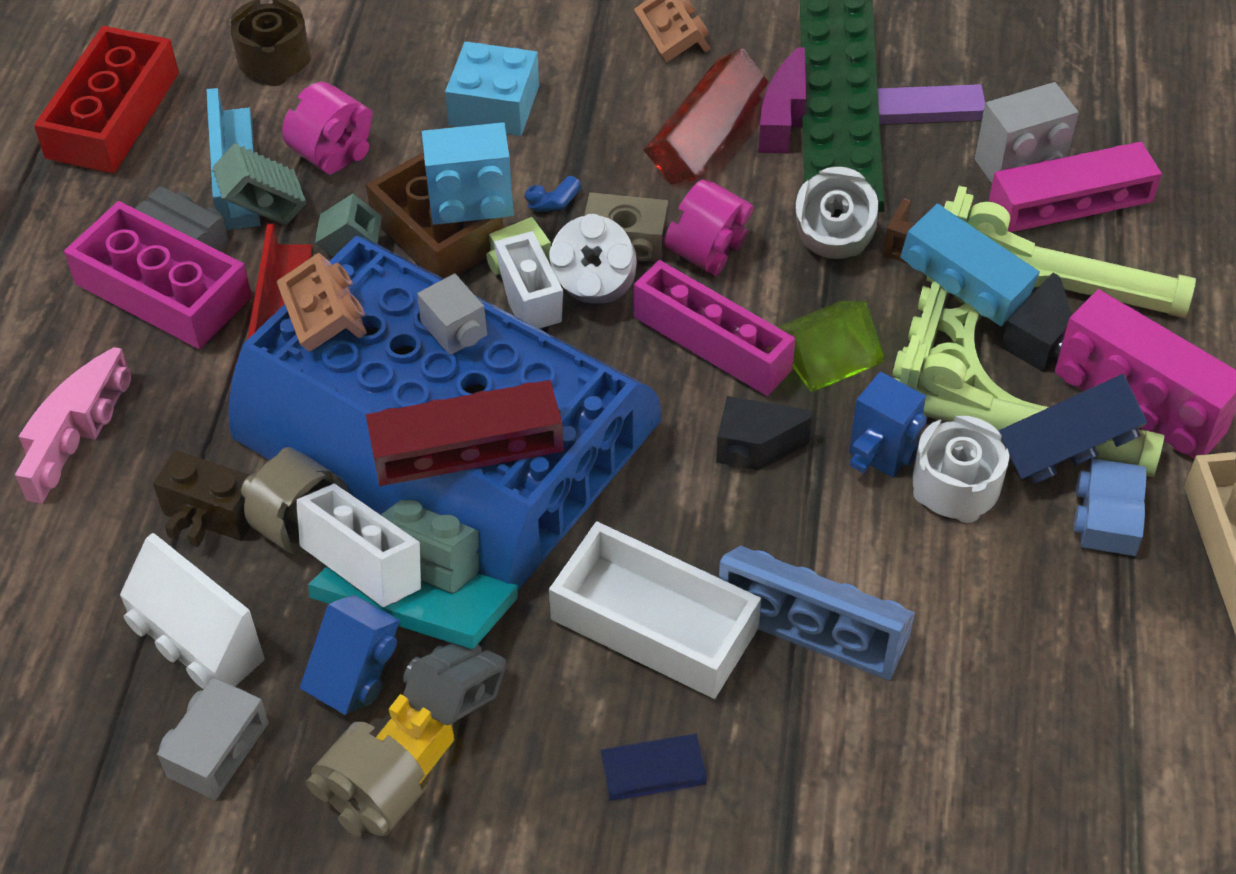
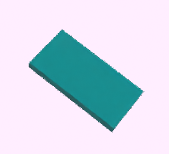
M328 566L308 584L309 598L329 604L356 595L399 619L398 626L469 649H474L518 598V585L508 584L479 573L455 593H450L421 580L420 590L385 607L379 605Z

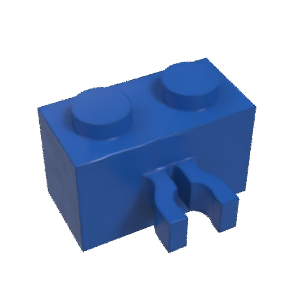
M880 371L856 400L849 453L853 457L850 460L849 466L863 474L866 473L870 466H873L894 478L904 464L907 466L912 465L917 456L918 437L927 420V416L923 415L926 395Z
M356 595L329 603L300 689L344 715L372 704L382 688L380 676L385 662L390 659L397 645L395 634L400 620Z

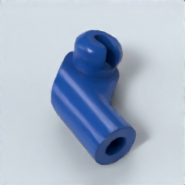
M567 176L554 191L545 193L543 186L533 185L526 190L524 196L529 202L528 207L536 213L563 210L582 189V185L577 178Z

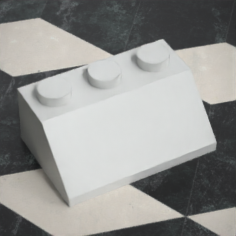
M154 533L149 535L145 539L120 593L127 611L124 615L125 621L139 636H144L146 633L155 640L154 643L157 649L170 662L174 663L178 659L187 666V673L201 688L204 689L212 677L235 687L265 660L250 610Z

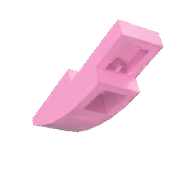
M113 347L88 362L67 378L41 404L18 436L26 456L15 476L26 501L43 504L50 489L55 488L58 484L61 470L69 455H72L77 450L80 437L96 440L103 425L110 422L114 405L120 394L128 389L131 381V370L127 366L122 349Z

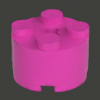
M326 82L314 83L297 96L301 102L295 111L289 108L282 128L284 142L295 153L327 174H333L353 160L360 161L366 156L369 150L367 138L373 115L371 109Z
M702 179L692 187L678 207L683 213L678 224L671 221L665 237V247L707 273L718 276L727 262L728 256L726 254L729 250L733 248L738 251L746 241L749 230L744 225L750 219L754 206L708 179L707 181Z

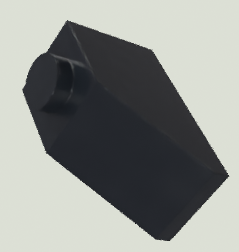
M1053 272L1007 320L1001 346L1002 349L1042 372L1054 360L1058 361L1067 324L1072 316L1059 275Z
M727 396L717 436L716 463L726 464L738 469L760 470L804 447L810 441L813 410Z

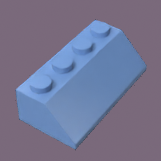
M739 546L724 554L720 561V579L761 597L759 630L888 681L891 680L910 638L915 612L905 609L895 601L881 600L863 593L853 585L840 584L821 577L811 569L795 567L777 560L764 551H754Z

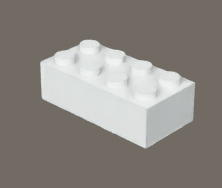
M597 521L549 588L551 620L713 699L719 694L759 628L761 597Z

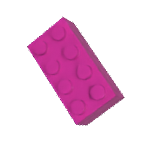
M120 201L116 202L64 250L76 285L199 350L252 298L244 263Z
M1100 289L1069 318L1054 372L1067 383L1086 391L1124 373L1147 420V423L1141 429L1163 434L1165 442L1195 459L1196 455H1207L1228 432L1236 412V370Z

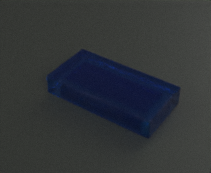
M697 733L601 749L602 765L610 801L706 785L707 776Z

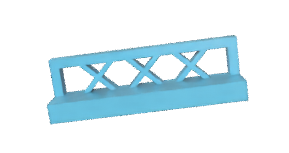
M218 88L206 89L212 194L215 208L223 216L226 230L261 226L259 214L221 198L222 194L219 193L220 188H218V183L216 182L217 178L214 177L215 173L212 172L213 166L233 144L238 143L239 147L245 146L246 150L251 149L252 153L255 152L250 107L223 111Z

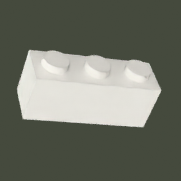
M335 483L297 499L300 546L379 605L385 607L421 589L420 542Z

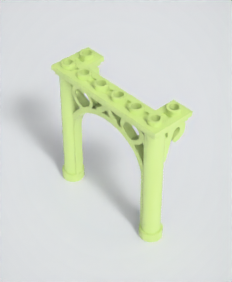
M959 186L954 202L946 201L945 209L1040 271L1034 287H1040L1054 272L1061 277L1065 290L1092 296L1100 289L1122 303L1186 318L1196 278L1180 274L1178 278L1035 246V243L1008 231L1010 215L1001 205L993 202H980L971 208L974 195L966 194L967 187ZM927 276V281L932 282L931 288L923 286L917 310L923 311L922 317H913L908 335L909 346H904L903 351H898L893 369V376L900 377V379H894L926 395L923 415L946 422L954 421L955 416H971L991 424L997 430H1000L1049 408L1018 399L1005 392L990 379L980 364L974 343V331L982 315L954 294L953 296L963 305L958 308L946 309L945 306L949 292ZM938 330L945 332L954 342L939 344L933 348ZM1138 429L1141 437L1119 447L1115 446L1113 440L1096 447L1099 455L1094 458L1146 466V476L1154 477L1163 446L1164 435Z

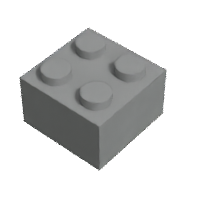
M1056 82L985 102L975 161L992 183L994 172L1068 157L1079 112Z

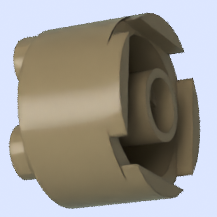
M286 447L276 457L267 462L258 473L251 474L245 479L241 488V494L245 497V518L253 529L285 551L292 554L295 551L309 554L299 544L297 499L334 483L349 493L348 486L341 477L304 453L296 451L291 447Z
M360 721L352 723L312 767V775L305 782L307 788L314 796L324 802L329 801L341 813L338 816V820L348 832L357 837H361L365 831L377 836H386L427 789V784H419L425 774L414 757L399 742L389 735L381 742L369 734L375 727Z

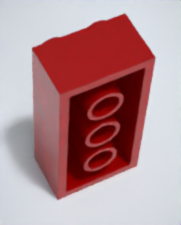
M102 25L34 123L45 159L115 174L179 74L171 39Z

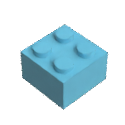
M464 42L445 90L449 126L464 127L504 122L506 134L522 136L539 88L537 51Z
M504 122L422 131L433 225L514 216L510 159Z

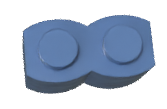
M1092 458L1088 471L1080 470L1076 486V497L1083 498V506L1078 505L1076 508L1073 532L1081 533V547L1136 556L1144 530L1146 466Z

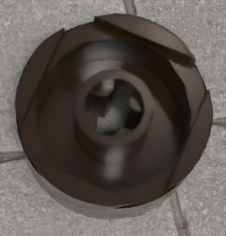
M253 0L238 8L231 17V37L239 69L249 77L263 80L270 86H278L283 84L288 77L301 71L311 61L301 9L289 0H272L273 3L261 4L260 0Z

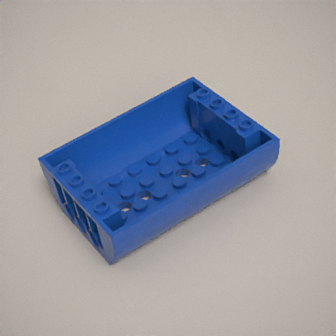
M355 236L329 262L332 265L338 262L350 276L352 284L348 288L364 310L365 315L361 317L367 334L358 338L345 328L309 352L299 343L284 304L242 345L233 374L229 396V427L231 437L268 460L276 457L286 447H291L296 451L304 453L341 477L348 486L349 494L380 515L400 500H414L419 502L422 508L439 515L455 516L461 524L479 530V548L476 551L479 553V571L477 573L499 579L508 584L518 585L519 591L662 421L659 398L651 387L479 297L477 299L484 305L487 336L481 338L474 345L449 355L421 323L417 297L418 292L443 280V278L364 237ZM408 346L414 348L411 353L405 355L394 353V350L397 348H406ZM551 380L562 420L563 452L379 487L365 414L380 412L388 408L423 404L436 399L444 400L471 395L464 391L468 386L480 384L486 387L484 391H492L519 386L527 382L535 383Z

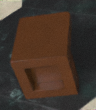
M903 198L887 227L883 256L908 264L900 256L907 233L916 223L908 221L911 200Z

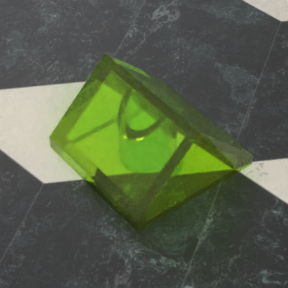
M839 301L777 327L795 337L793 368L811 392L884 362V354L866 301Z

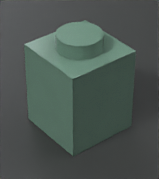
M351 194L320 214L315 244L332 257L355 236L364 237L377 244L382 215L357 196Z

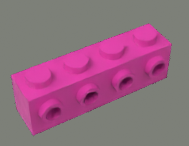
M1141 141L994 172L989 202L999 204L1008 211L1010 215L1008 231L1015 232L1154 202L1162 173Z
M658 260L634 283V318L764 395L769 396L792 371L795 337L663 261Z

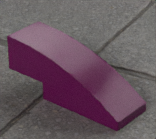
M796 48L785 59L774 74L766 90L761 109L758 153L789 154L791 127H803L802 116L805 115L806 104L805 48Z

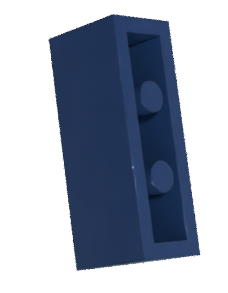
M1123 373L998 431L1002 435L1001 441L1005 449L1008 448L1009 459L1020 482L1030 478L1034 485L1058 474L1054 466L1069 459L1072 460L1074 466H1077L1097 457L1099 453L1096 447L1113 440L1115 446L1119 447L1141 437L1138 428L1143 427L1147 420Z

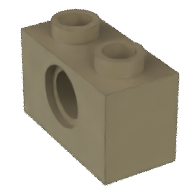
M589 192L584 216L587 214H597L616 222L629 237L638 261H662L665 237L668 230V200Z

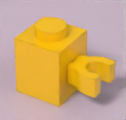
M400 694L389 708L391 719L376 738L382 742L389 735L414 757L425 774L419 782L421 784L454 741L452 724L447 726L433 719L431 712L424 707L420 712L410 707L408 698Z

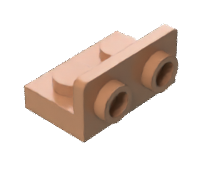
M646 0L634 9L666 62H669L697 42L705 53L711 50L704 38L710 33L698 15L693 19L690 15L695 12V9L689 0Z
M317 253L276 281L299 343L309 352L345 328L358 338L367 334L361 317L365 315L359 301L350 293L348 286L352 284L351 278L338 262L332 265L325 257Z

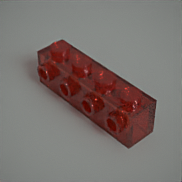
M743 47L716 60L644 148L643 151L671 185L686 179L692 182L699 178L707 170L705 163L709 158L718 154L725 147L724 139L727 135L736 131L743 124L742 116L761 101L760 93L768 85L769 81Z

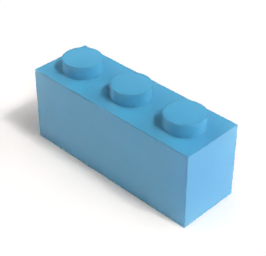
M938 203L908 231L900 256L912 268L921 271L940 284L947 292L956 295L975 308L982 316L988 317L1000 326L1030 297L1040 271Z

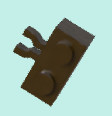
M175 450L153 482L163 514L171 517L165 525L167 536L176 540L181 530L189 528L192 524L193 527L187 534L192 546L199 547L204 539L205 529L242 541L251 526L245 518V497L241 494V488L245 479L250 475Z

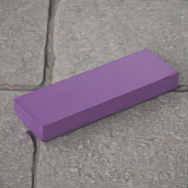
M977 84L878 89L880 124L982 120L985 107L982 86Z

